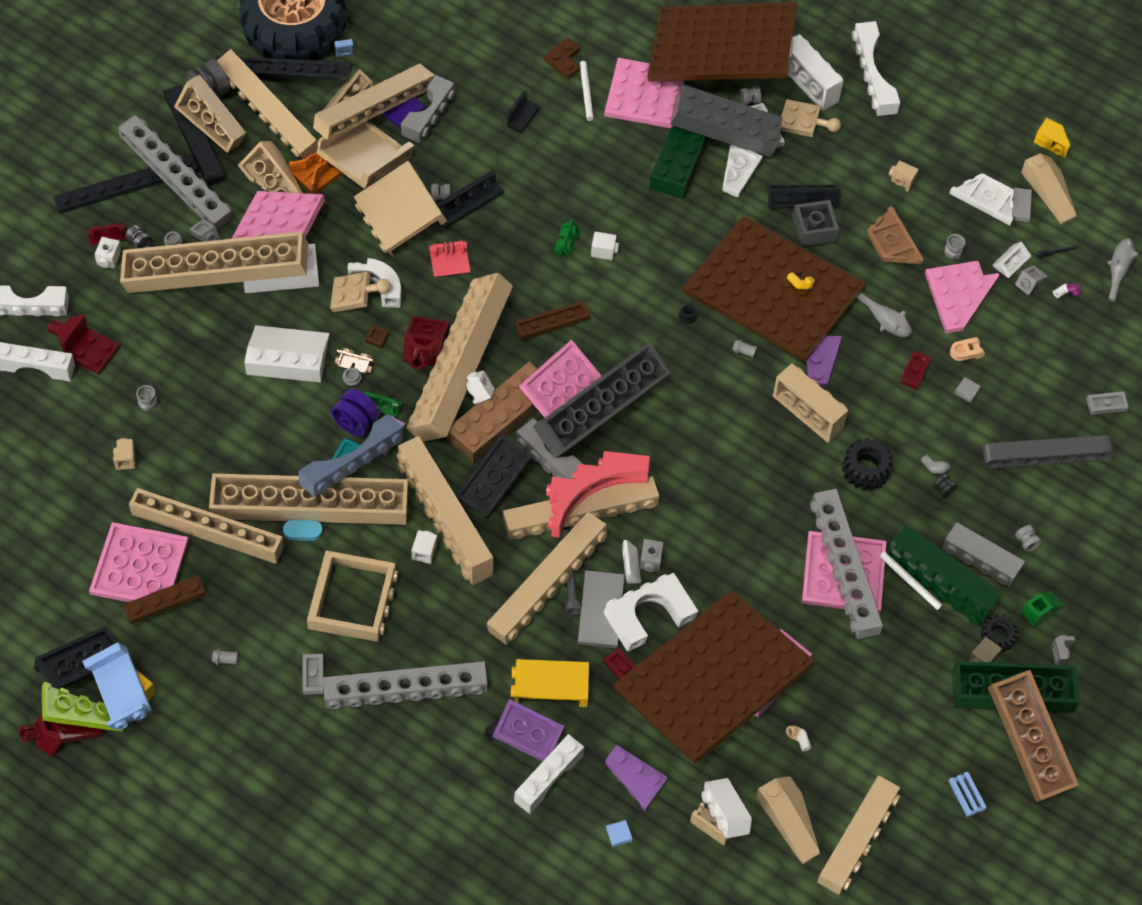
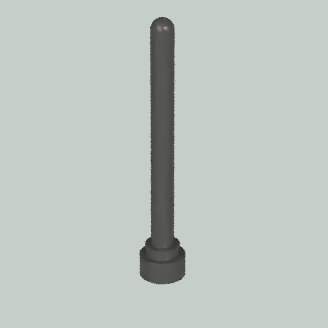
M568 529L563 530V539L570 532ZM573 571L567 581L568 600L565 604V611L568 615H578L581 613V603L576 599Z

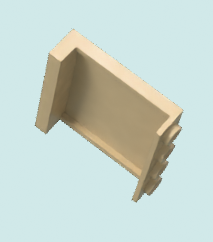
M365 121L329 140L322 136L318 141L317 154L366 189L411 159L414 145L411 142H407L401 146L372 123Z
M409 161L354 196L357 201L355 204L356 208L360 213L365 214V217H363L364 221L369 227L372 226L373 228L371 231L376 240L380 239L382 242L379 246L384 253L388 252L392 257H394L392 250L434 222L438 221L441 225L447 222Z

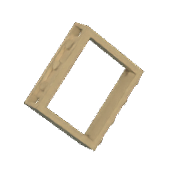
M325 551L307 618L308 629L378 642L380 634L383 635L385 631L384 617L388 618L390 606H387L388 601L392 600L394 595L392 585L393 582L397 583L398 571H396L395 563ZM333 564L386 574L373 627L320 617Z

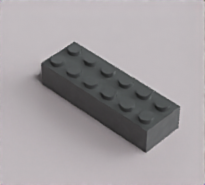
M682 85L675 97L670 125L771 157L778 147L783 117Z

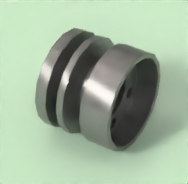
M215 59L201 64V69L195 67L193 71L185 72L186 81L200 74L217 97L230 92L227 76Z

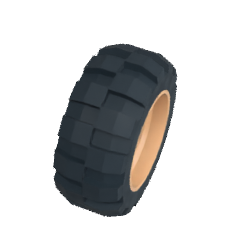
M240 0L239 14L242 33L254 50L265 58L271 56L274 59L309 60L313 57L320 59L329 53L330 47H335V41L341 39L346 28L347 13L345 0Z

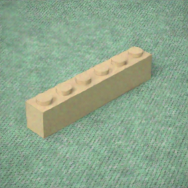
M878 775L819 875L817 883L840 895L842 889H848L852 881L849 877L852 872H858L862 864L859 861L862 855L867 856L872 847L869 845L872 838L874 840L877 839L881 832L879 828L881 822H887L891 814L888 810L891 805L895 807L901 797L898 795L899 786Z

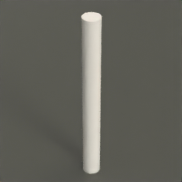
M581 61L580 71L586 118L588 121H592L594 117L586 61Z
M885 551L879 556L936 610L943 605Z

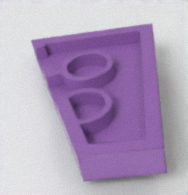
M826 336L806 361L807 376L810 379H814L820 387H827L842 336Z
M618 745L614 747L605 760L606 766L625 785L630 795L639 802L644 812L668 780L667 776Z

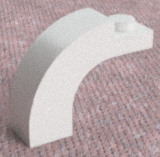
M371 258L367 259V264L358 262L348 263V275L368 272L370 274V281L374 283L383 278L389 280L391 283L390 291L381 294L382 307L400 308V280L390 266L382 261Z

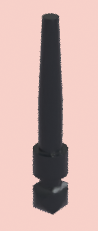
M1077 245L1045 249L1044 251L1040 250L1037 251L1036 255L1038 258L1047 257L1052 254L1077 249Z

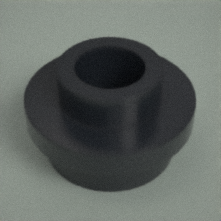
M685 305L679 311V318L685 323L694 322L697 318V311L693 306Z

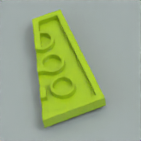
M47 682L42 684L43 721L123 731V729L116 730L107 726L106 722L111 719L105 703L100 701L98 703L92 702L83 695L78 697L70 694L69 690L60 688V690L53 688Z

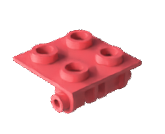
M460 240L453 243L449 241V244H446V242L444 244L433 243V245L429 246L434 277L471 273L466 241Z

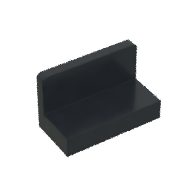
M524 90L507 113V127L521 134L539 111L538 104L527 100V91Z

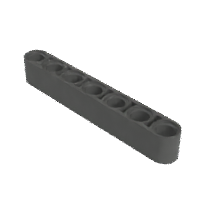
M1107 435L989 443L982 447L985 466L988 468L1100 461L1111 459L1114 456L1111 437Z

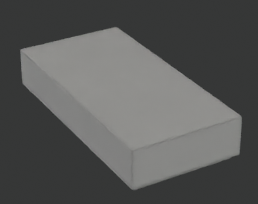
M1014 188L1013 220L1029 222L1032 190Z

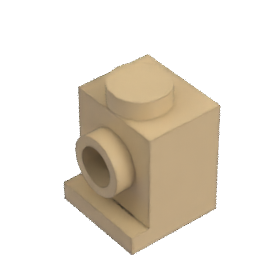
M899 160L897 165L892 166L889 176H891L892 182L905 187V191L909 192L916 180L919 169Z
M127 438L117 440V448H113L115 469H134L135 448L133 440Z

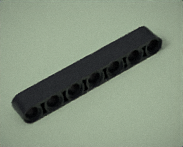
M178 85L163 90L166 102L191 154H193L205 183L210 184L224 179L222 168L205 133L174 107L183 90L182 86Z

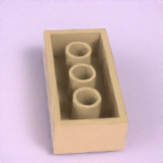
M790 364L776 377L773 397L827 443L844 429L848 414L846 406L834 399L830 392L822 389L814 379H810L804 374L801 368Z

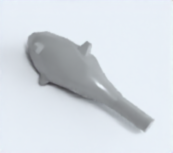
M1130 238L1119 242L1114 250L1112 260L1108 261L1112 273V287L1108 298L1110 302L1116 301L1119 286L1126 276L1134 257L1138 256V252H1135Z
M863 293L857 297L858 300L868 306L875 319L879 322L881 332L886 330L899 337H908L911 334L912 329L905 318V311L899 313L890 307L872 301Z

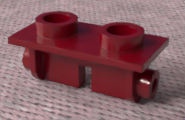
M120 222L107 225V227L91 226L90 229H87L90 245L99 244L102 237L118 241L127 240L125 224H120Z

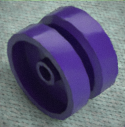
M348 389L341 397V401H338L331 409V415L345 431L351 435L363 437L370 429V425H373L380 417V410L366 394L356 389Z

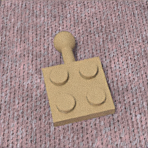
M786 99L781 116L783 118L780 131L813 137L816 125L827 127L831 132H837L841 128V122L837 118H831L830 120L819 119L821 106Z
M368 272L335 277L330 309L333 312L367 307L368 292L379 291L380 293H387L391 289V283L383 278L376 284L369 285L370 274Z

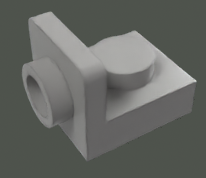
M204 219L189 229L191 235L201 240V242L221 240L215 226Z
M1033 265L1022 271L1015 285L1029 295L1035 286L1046 280L1047 275Z
M1060 635L1054 639L1051 649L1055 665H1065L1070 658L1068 648L1072 647L1075 641L1074 636Z

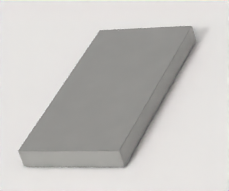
M585 570L578 635L579 645L618 647V636L605 617L604 610L607 602L614 598H622L625 574Z

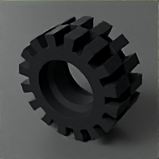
M996 614L995 617L991 615L982 626L980 636H982L981 641L987 637L1002 648V653L1006 652L1007 649L1010 650L1014 646L1018 637L1016 622L1011 623V617L1008 620L1005 619L1006 615L1004 614L1002 617H1000V614ZM994 628H1001L1006 632L1007 636L1004 639L996 638L992 634V630Z

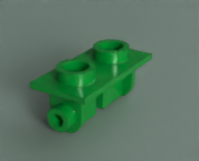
M571 219L570 223L565 222L562 225L559 238L564 239H557L554 247L555 254L562 255V253H565L568 259H570L571 253L575 248L576 239L580 233L574 219Z
M370 391L363 392L378 406L380 414H389L394 418L397 417L403 402L374 394Z

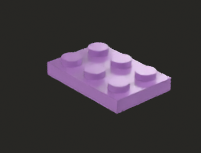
M509 699L492 737L543 762L554 750L564 726Z

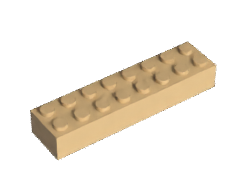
M415 437L398 445V469L401 474L406 475L410 489L414 488L416 499L419 504L423 503L426 516L429 519L432 518L436 532L438 534L441 533L443 536V543L447 549L452 551V558L456 565L459 564L461 566V572L465 580L469 579L470 583L474 585L493 576V556L420 437Z

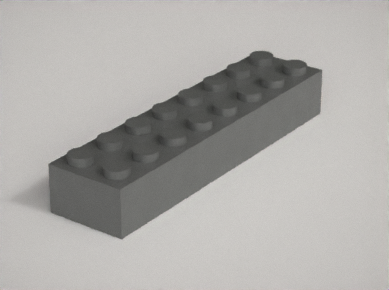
M648 342L533 425V428L555 458L594 431L671 372L651 343Z

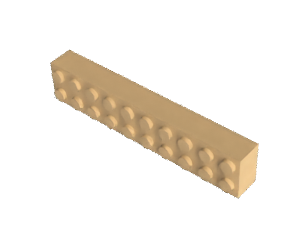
M303 232L123 250L120 283L127 293L304 276L307 275L308 241Z
M499 273L475 278L470 283L469 291L463 299L464 302L460 310L457 312V317L450 328L447 339L443 343L444 346L441 353L437 356V362L430 372L427 384L423 387V393L416 403L414 413L409 418V424L406 429L415 437L419 436L422 442L447 437L467 392V376L476 371L513 287Z
M212 474L209 511L232 520H315L330 523L407 525L408 479L344 477L339 483H335L325 492L313 497L299 484V476Z

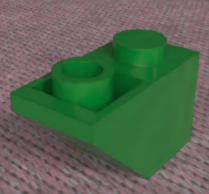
M1051 591L1041 592L1025 603L1021 614L1035 628L1062 609L1064 605Z

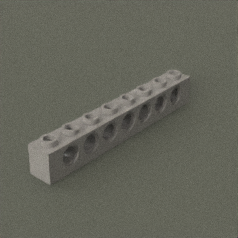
M134 115L118 127L119 136L201 219L213 224L216 230L231 220V208L229 205L223 203L217 193L211 191L205 181L199 179L193 169L187 167L181 157L175 155L169 145L163 143L158 134L148 128L143 119H139Z
M837 489L814 493L813 499L810 501L811 511L816 514V526L818 529H821L822 544L827 547V559L833 565V577L835 581L838 580L839 595L841 598H844V610L851 619L852 633L855 632L857 639L879 635L883 625ZM835 545H841L843 548H838ZM841 562H846L849 565H843ZM846 579H852L854 582H849ZM853 596H857L860 599L856 600L853 598ZM862 613L866 617H861L858 614Z
M485 661L323 677L325 707L339 709L342 706L359 707L362 704L379 705L382 702L399 703L402 700L419 701L423 698L459 697L470 693L480 695L483 692H487ZM464 678H468V679H470L471 681L465 683V682H462L461 680L464 679ZM444 680L450 681V683L447 685H444L441 682ZM424 682L430 683V685L427 687H424L421 684ZM404 684H407V685L410 686V687L407 688V689L401 688V686L404 685ZM384 686H387V687L390 688V689L387 690V691L381 690V688L384 687ZM364 688L369 689L366 693L361 692ZM341 691H349L346 695L340 694Z

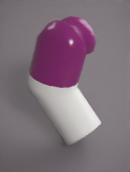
M1070 283L1063 284L1055 289L1053 294L1056 298H1060L1068 292H1072L1073 296H1078L1082 293L1079 284Z

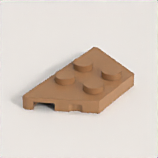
M889 207L887 212L880 216L876 223L867 230L868 238L883 262L922 264L924 260L893 207Z

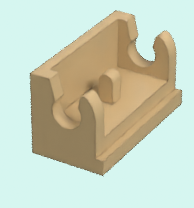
M701 802L698 810H694L690 822L722 845H725L730 838H726L722 830H719L717 821L711 816L705 804Z

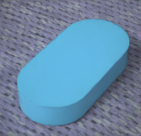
M290 520L283 526L284 536L289 540L315 541L323 533L322 525L315 520Z

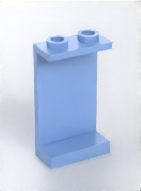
M116 643L83 661L85 668L93 672L111 720L106 722L108 727L116 730L124 729L128 726V723L134 720H141L147 713L152 711L126 646Z

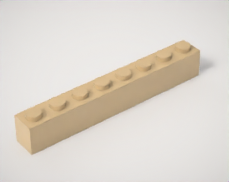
M231 49L217 60L227 76L230 87L233 90L237 88L239 91L238 95L242 100L245 101L247 99L250 102L248 103L249 107L254 112L258 111L260 113L258 115L265 124L268 122L271 125L269 128L275 135L280 134V140L286 147L288 145L292 147L291 152L297 158L306 159L317 151V140Z
M421 64L411 67L323 111H319L315 114L313 128L329 140L426 92L427 86L434 78V74Z
M653 476L648 477L647 483L617 484L591 494L573 509L563 527L575 526L587 512L601 519L616 517L618 514L626 512L633 513L639 509L655 507L659 502V494ZM550 500L504 510L503 522L508 539L518 540L528 535H539L545 531L552 530L548 528L549 517H553L554 514L551 512L552 504H550Z
M139 488L136 489L129 503L133 516L275 564L284 548L282 536Z
M587 512L487 622L488 632L505 645L515 640L522 627H526L531 622L532 616L543 609L545 602L549 598L554 597L559 586L565 584L570 574L580 568L582 561L594 552L596 545L606 539V524Z

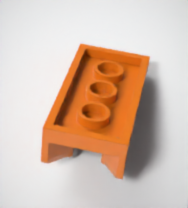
M317 151L306 159L289 162V168L296 181L310 194H318L344 175L343 172L318 155Z

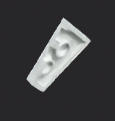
M730 145L722 191L738 198L761 163L763 156L753 151Z

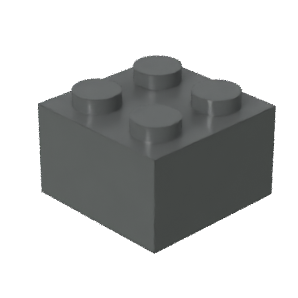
M830 200L795 205L793 221L801 247L837 241L839 228Z

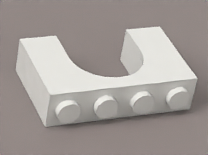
M674 573L668 576L664 574L653 583L648 582L636 591H628L620 599L614 598L607 602L604 610L605 617L627 652L644 645L648 637L635 615V608L639 604L655 602L662 605L678 628L695 620L698 613L697 608Z

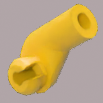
M794 272L787 276V279L797 289L809 290L815 282L810 276L806 277L805 280H801Z

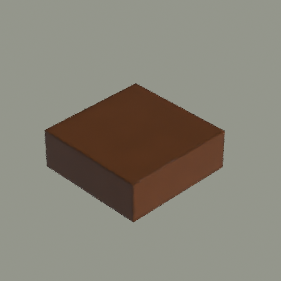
M372 325L365 338V343L382 349L390 335V331Z

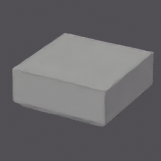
M965 377L954 394L971 403L981 386Z

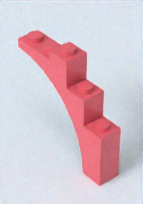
M604 451L603 459L599 458L598 466L578 464L577 471H573L572 479L552 477L551 484H547L546 496L550 497V504H552L551 512L554 513L553 517H549L548 528L552 529V537L560 538L562 527L569 514L591 494L617 484L647 483L650 456Z

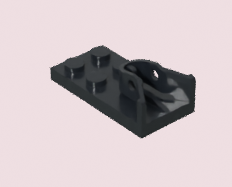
M501 434L457 493L456 497L488 519L526 466L530 463L533 464L535 460L530 453Z
M104 626L36 657L33 669L36 672L42 673L51 684V687L59 690L60 688L65 689L93 676V672L85 668L84 660L118 642L107 626Z

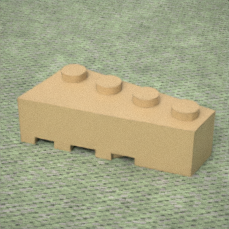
M200 74L187 81L174 107L227 153L239 146L246 134L244 129Z

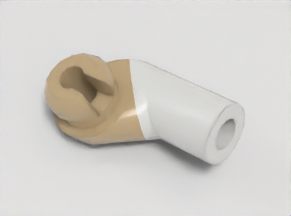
M794 725L786 728L788 737L798 741L802 751L811 749L807 733L804 729Z

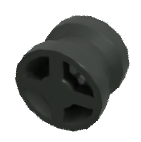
M943 474L933 484V487L941 492L943 498L952 494L958 486L950 480L948 474Z

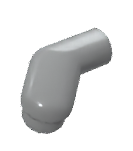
M925 455L921 459V462L932 474H944L950 469L949 463L933 461L929 455Z

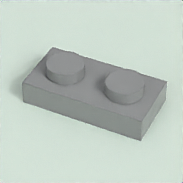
M1124 391L1087 395L1086 398L1090 415L1125 412L1129 408Z
M303 654V695L323 694V654Z

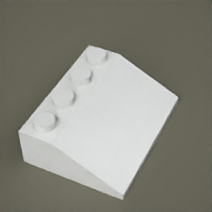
M255 325L244 362L246 375L321 382L330 334Z

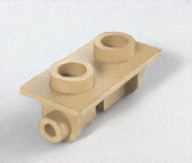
M343 348V351L337 350L340 357H336L335 364H338V367L348 369L355 363L356 369L361 373L367 374L373 370V366H370L371 363L376 364L371 359L372 356L361 353L359 356L355 355L354 351Z

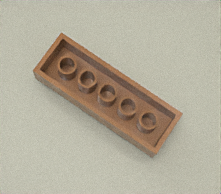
M528 362L496 388L490 399L479 402L452 424L447 435V441L472 464H475L488 453L501 434L507 437L539 411L519 387L537 368L531 362Z
M1025 671L989 686L990 694L1036 802L1078 786L1075 774L1031 671Z

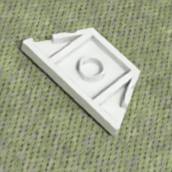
M982 173L975 176L974 179L965 181L963 185L957 188L955 186L951 188V195L1011 225L1013 220L1014 190Z

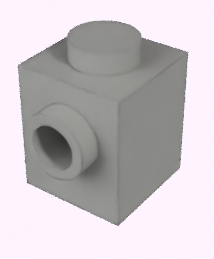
M644 539L640 569L648 572L659 571L663 542Z

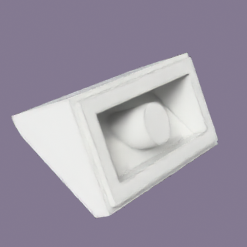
M1019 242L1012 245L993 264V267L1009 278L1032 255L1024 244Z
M624 540L622 553L626 583H641L637 548L628 540Z

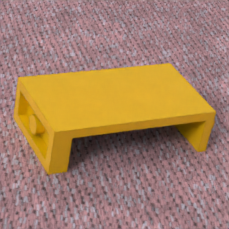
M516 659V667H512V679H515V685H511V697H515V702L519 703V698L579 700V707H587L589 662Z

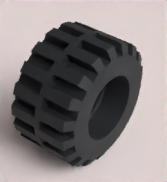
M865 438L864 441L858 439L857 443L853 442L847 448L842 472H844V478H848L850 485L853 483L857 489L861 487L862 490L866 491V488H869L872 491L875 487L879 489L882 484L884 485L887 482L893 465L892 453H889L890 449L884 447L885 444L883 442L878 443L877 439L871 441L869 438ZM868 460L877 467L872 469L865 468L859 464V461Z

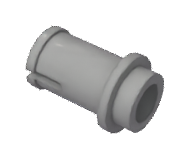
M740 339L739 341L735 340L732 350L736 354L739 352L753 358L757 347L741 342Z
M220 649L213 650L212 662L216 663V665L219 663L237 665L238 652L220 651Z

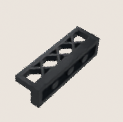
M491 170L437 203V206L447 222L442 224L445 229L504 194V190L496 182L494 170Z
M838 184L766 185L769 208L795 207L798 204L826 200L831 201L832 207H840L841 189Z

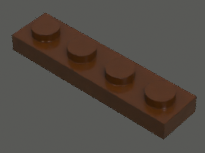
M580 301L515 321L514 327L520 340H524L589 320L590 313L584 301Z
M195 576L125 603L123 608L130 624L203 597L206 595L199 576Z

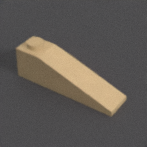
M260 141L238 164L250 181L256 182L265 191L303 193L283 155L272 141Z
M1037 154L1026 159L1021 173L1057 220L1063 224L1076 218L1077 215L1062 171L1054 160L1043 154Z
M790 776L775 778L758 788L756 799L800 862L804 864L818 856L820 851L803 795Z

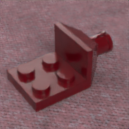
M83 314L70 318L65 323L53 318L47 326V332L58 336L62 351L72 354L74 363L98 375L102 373L121 348L120 343L89 329Z
M412 316L404 337L402 361L409 362L413 369H416V366L419 365L418 370H421L424 365L435 366L437 356L441 353L442 344L449 328V322Z
M42 713L33 725H24L19 728V737H23L20 739L22 742L35 740L37 746L49 756H54L60 745L64 742L97 738L102 734L99 728L43 721Z

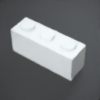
M729 779L705 782L702 800L709 807L711 816L715 818L719 830H722L725 837L731 838L750 834L752 818Z

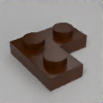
M567 37L543 56V60L569 80L580 71V65L571 59L580 52V46Z

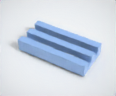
M968 772L949 779V783L967 817L986 809V805ZM957 782L960 783V785H961V787H962V789H963V791H964V794H965L966 798L968 799V801H969L971 807L973 808V810H970V808H969L967 802L965 801V799H964V797H963V795H962V793H961V791H960V789H959V787H958V785H957ZM972 795L974 796L979 807H977Z

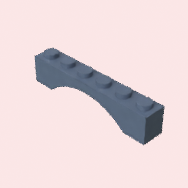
M389 414L385 415L373 423L368 438L351 453L332 460L313 461L299 470V484L313 497L325 492L335 483H339L344 477L356 472L363 465L370 463L372 459L380 454H384L394 445L399 444L403 440V426Z

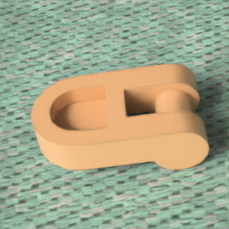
M978 337L957 341L952 344L950 349L951 357L957 361L972 358L979 359L985 355L983 348H980Z

